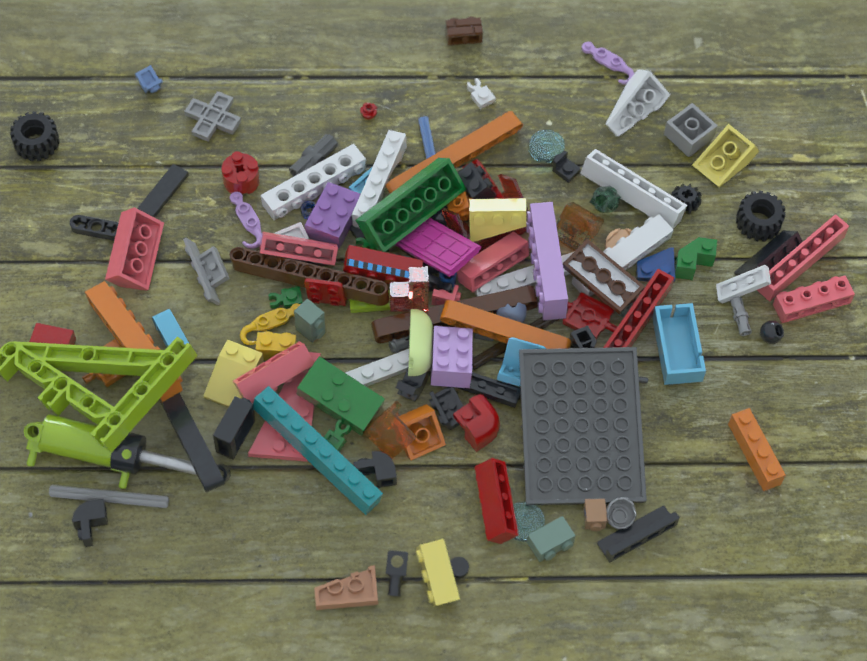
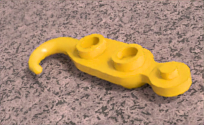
M296 303L290 309L277 308L259 315L253 322L242 328L240 332L241 341L246 345H255L256 341L247 340V333L267 331L287 323L289 318L294 316V310L301 304Z

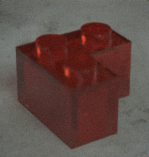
M409 267V282H389L390 312L410 311L411 309L428 311V267Z

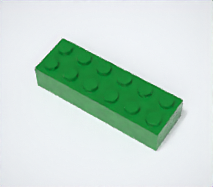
M437 158L355 221L372 250L385 252L463 193L466 187L450 158Z

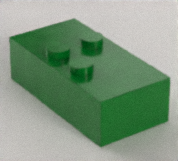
M320 356L297 387L296 393L337 421L339 419L342 420L345 426L350 425L352 427L351 430L363 436L385 401V398Z

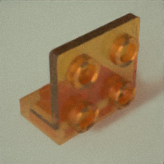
M397 400L371 422L363 432L391 459L395 458L417 438L398 417L399 413L397 411L402 405Z

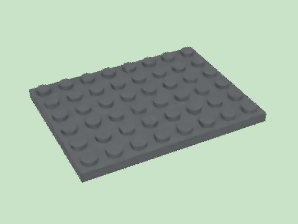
M637 347L519 349L526 506L584 504L585 499H605L606 504H609L617 498H627L633 503H646Z

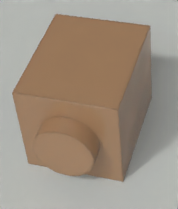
M585 499L583 506L585 529H590L591 531L605 529L607 524L605 499Z

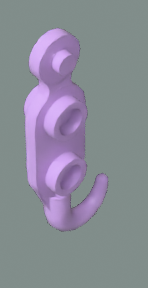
M591 42L583 43L582 51L592 54L594 60L613 71H620L629 75L627 80L619 79V83L627 84L635 74L619 56L604 48H595Z
M233 192L230 195V201L236 205L237 217L246 231L256 237L255 243L248 244L243 241L242 244L248 249L258 248L262 237L260 220L251 205L243 202L242 194L240 192Z

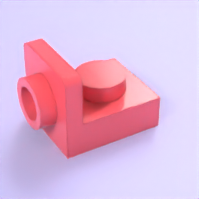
M455 285L453 293L434 289L432 305L445 304L446 300L460 301L459 285Z

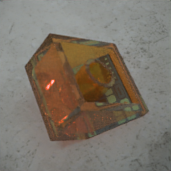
M575 202L568 203L556 223L559 242L575 251L586 239L591 242L593 241L604 220Z

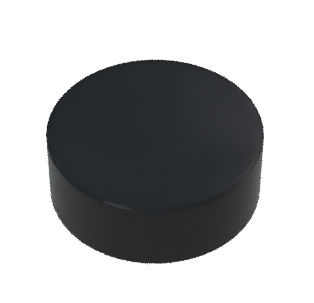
M455 557L450 561L454 578L461 579L468 574L469 563L465 558Z

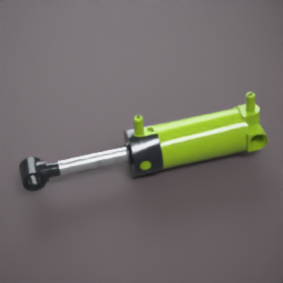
M49 414L44 421L29 423L24 428V435L28 439L26 449L30 450L27 460L28 466H35L38 452H47L85 461L122 472L119 482V488L122 489L127 487L129 474L136 475L142 462L197 475L190 461L146 451V437L144 435L130 432L111 453L105 446L99 445L90 434L98 425ZM217 464L218 468L223 472V479L226 483L231 477L230 468L225 464Z

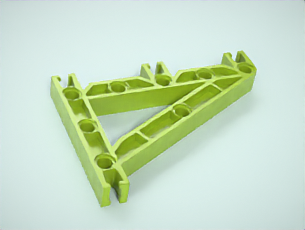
M176 337L165 350L11 341L0 348V375L8 382L19 370L25 377L45 389L37 398L49 411L52 410L57 416L70 404L74 410L98 425L90 434L99 445L105 446L112 453L198 355L189 343L184 344V341L179 337ZM60 371L141 377L113 407Z

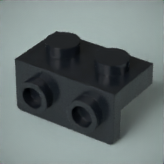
M447 387L436 394L433 391L429 392L432 397L429 401L433 409H438L440 413L437 417L441 425H446L449 430L459 426V423L453 417V413L462 408L463 404L455 388Z

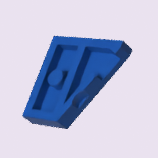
M674 247L637 261V280L649 282L657 269L675 277Z

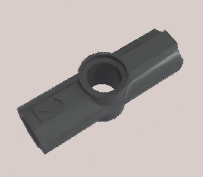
M326 134L314 146H308L303 151L301 158L289 168L292 176L294 177L325 160L326 156L338 146L334 137Z

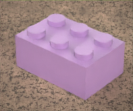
M434 326L431 385L470 388L473 329Z

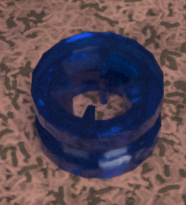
M306 201L301 205V215L303 218L308 220L311 212H308L307 208L313 210L316 203Z

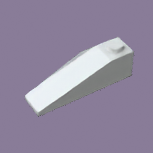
M637 70L626 84L605 125L615 136H620L633 127L636 122L648 117V114L658 110L668 99L670 93L650 71Z

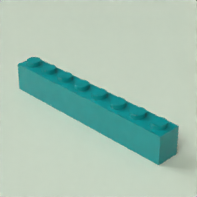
M268 386L254 398V410L365 515L380 503L383 493L274 390Z

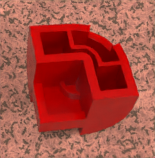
M480 394L469 399L468 404L453 413L454 419L465 431V439L476 452L497 437L500 429V418L495 408L484 395Z

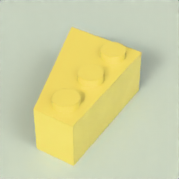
M470 199V240L475 242L526 227V199Z
M444 539L421 544L416 547L417 559L422 566V578L424 583L427 582L429 589L427 591L429 603L433 602V605L437 606L459 600L460 597Z

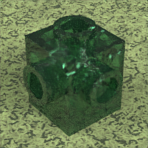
M612 186L599 187L593 193L590 203L601 213L612 212L619 206L620 203L618 201L621 196L617 194L618 191Z

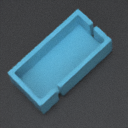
M693 303L676 304L673 317H670L672 305L655 306L652 320L664 385L703 382L706 368L704 358L701 356L702 348Z

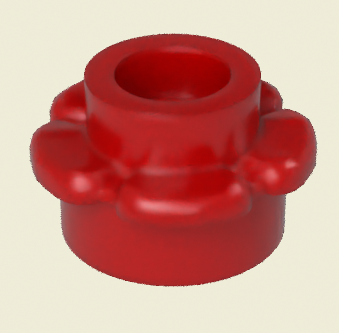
M364 103L363 107L360 108V113L365 119H373L377 114V106L371 103Z

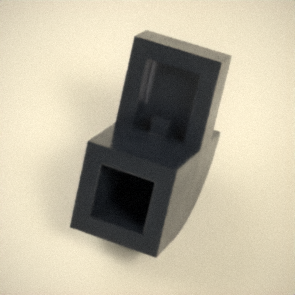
M407 369L403 380H399L396 388L399 389L397 394L416 401L422 393L431 372L427 371L419 376H408Z
M372 451V459L361 458L353 462V466L364 476L375 474L377 488L397 485L395 465L387 454Z
M104 499L86 501L78 506L73 514L72 523L75 530L78 529L79 541L82 540L85 547L93 546L92 527L108 525L107 508Z

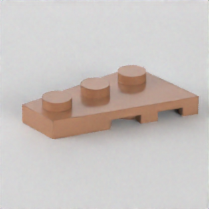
M375 565L368 567V570L360 573L358 571L350 574V577L342 580L336 579L316 587V610L378 605Z

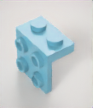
M510 337L497 380L506 384L520 386L519 349L546 348L535 343Z

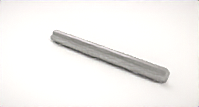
M51 485L49 488V495L58 498L89 501L104 499L105 502L161 508H167L169 505V497L162 495Z

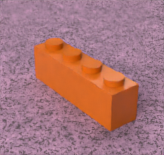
M750 408L732 414L728 425L762 490L766 491L781 485L786 475Z

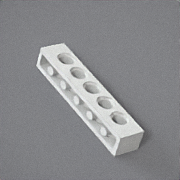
M352 144L261 195L262 206L273 220L282 218L293 209H298L304 203L316 199L318 195L322 194L327 182L338 185L345 183L356 174H361L366 169V158Z

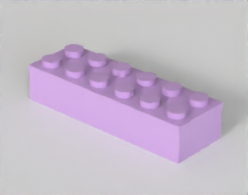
M553 202L530 204V211L526 212V232L529 233L528 245L529 249L532 250L530 257L531 264H534L533 279L537 284L535 286L536 297H539L538 312L542 313L543 320L566 318L568 295Z

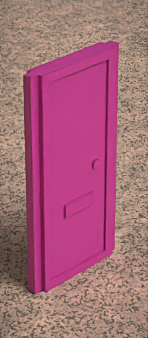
M431 218L394 244L449 277L459 271L481 249L480 245Z

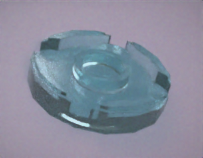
M552 130L537 131L529 140L531 156L538 161H546L545 163H551L557 154H561L565 149V142L562 136Z
M519 502L513 505L519 534L514 539L526 542L528 534L544 526L545 518L538 506Z

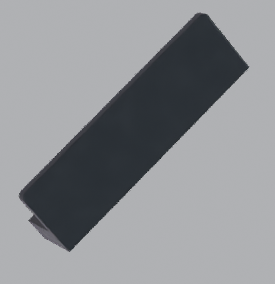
M783 230L734 271V274L740 275L762 265L769 267V270L772 269L803 242L798 231Z
M661 506L634 521L628 528L619 529L599 540L597 545L610 563L677 526L680 517L676 512L670 514L665 506Z

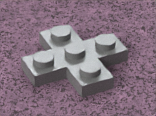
M217 91L209 104L193 98L184 111L185 116L198 120L192 130V135L205 141L210 140L216 129L233 135L241 123V117L228 112L234 102L233 97Z

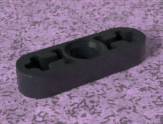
M75 215L70 219L71 230L76 234L115 240L117 231L114 234L111 231L118 228V222L83 215ZM94 225L102 226L99 231L92 230Z

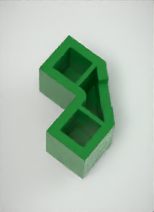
M698 237L680 249L675 262V278L693 280L696 265L713 267L716 258L717 240Z

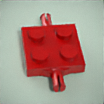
M582 292L572 303L568 302V312L562 322L563 325L573 330H578L588 325L596 340L605 329L614 333L618 327L609 322L614 313L611 307Z

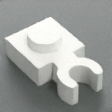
M475 79L476 86H472L469 82L467 83L468 91L472 92L471 98L480 109L495 102V96L487 86H480L481 82L479 79Z

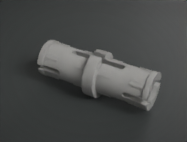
M735 297L730 300L734 311L733 318L738 325L740 336H747L752 333L748 322L749 315L745 311L742 297Z

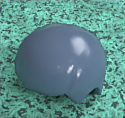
M519 302L513 308L507 304L505 307L498 309L497 315L523 323L526 318L527 308Z

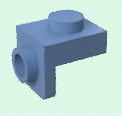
M151 65L135 73V77L145 94L149 91L154 93L160 89L163 81L157 77Z

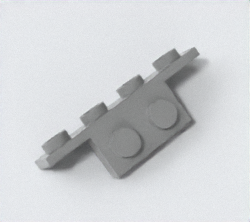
M188 238L183 239L186 245L185 251L191 257V265L198 274L197 280L204 288V297L208 302L220 305L221 303L215 288L230 278L217 248L213 246L200 254L196 243Z

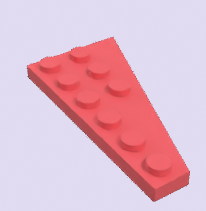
M309 352L314 363L319 356L321 357V353ZM308 372L304 374L299 373L294 376L295 379L284 384L279 396L312 426L315 406L296 394L297 387ZM266 421L248 453L249 457L308 462Z

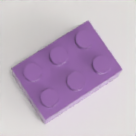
M327 182L305 224L308 238L337 244L338 249H340L350 230V226L353 225L352 213L361 194Z

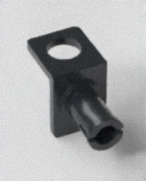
M388 551L385 574H388L390 577L388 595L401 596L402 578L407 576L408 552ZM395 555L403 558V565L399 568L391 564V559Z

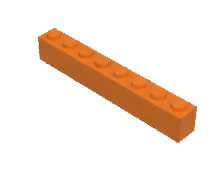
M103 281L85 291L89 304L122 348L161 350L158 346L155 347L153 345L154 341L149 334L145 335L142 324L140 322L136 323L133 312L131 310L127 311L123 299L117 298L118 295L113 286L109 287ZM181 376L160 398L162 402L183 391Z

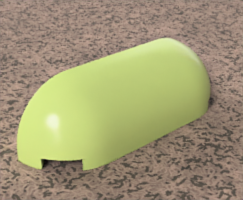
M419 309L410 310L408 376L422 375L430 369L432 364L433 325L430 317Z

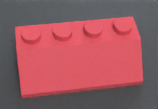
M135 207L121 212L105 280L119 287L149 290L164 222Z

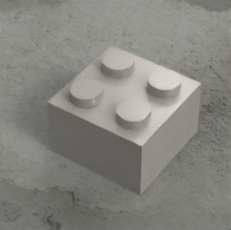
M692 103L666 122L664 135L690 157L715 138L718 125Z

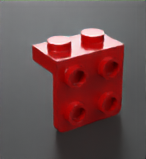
M305 279L304 284L307 297L311 302L346 306L347 298H345L342 283Z

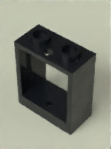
M235 396L213 434L216 452L234 460L255 423L254 408L250 400Z

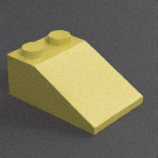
M728 124L693 163V166L720 188L746 167L758 154L759 150L756 145Z
M227 339L218 356L203 397L229 408L235 396L242 398L233 380L264 362L263 353Z

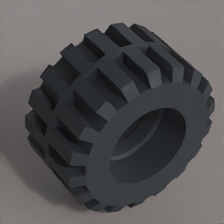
M36 111L32 112V114L28 112L25 113V116L20 115L18 120L13 122L14 126L10 128V136L15 151L23 159L27 160L29 158V161L33 162L35 159L41 161L42 158H49L48 156L55 153L54 150L58 149L60 142L54 120L49 115L45 116L42 112L37 114ZM34 134H42L38 138L28 139L30 136Z
M754 191L751 192V195L747 194L742 199L736 215L737 228L742 230L741 234L743 236L746 234L748 239L754 238V241L761 239L762 242L766 241L767 238L771 240L774 236H777L786 215L785 206L782 205L781 199L777 200V196L770 195V192L763 193V191H759L756 193ZM753 213L764 214L768 219H759Z

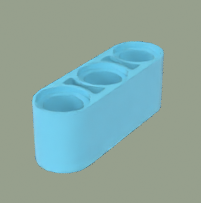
M170 309L152 316L153 323L166 347L176 337L181 338L184 344L189 343Z

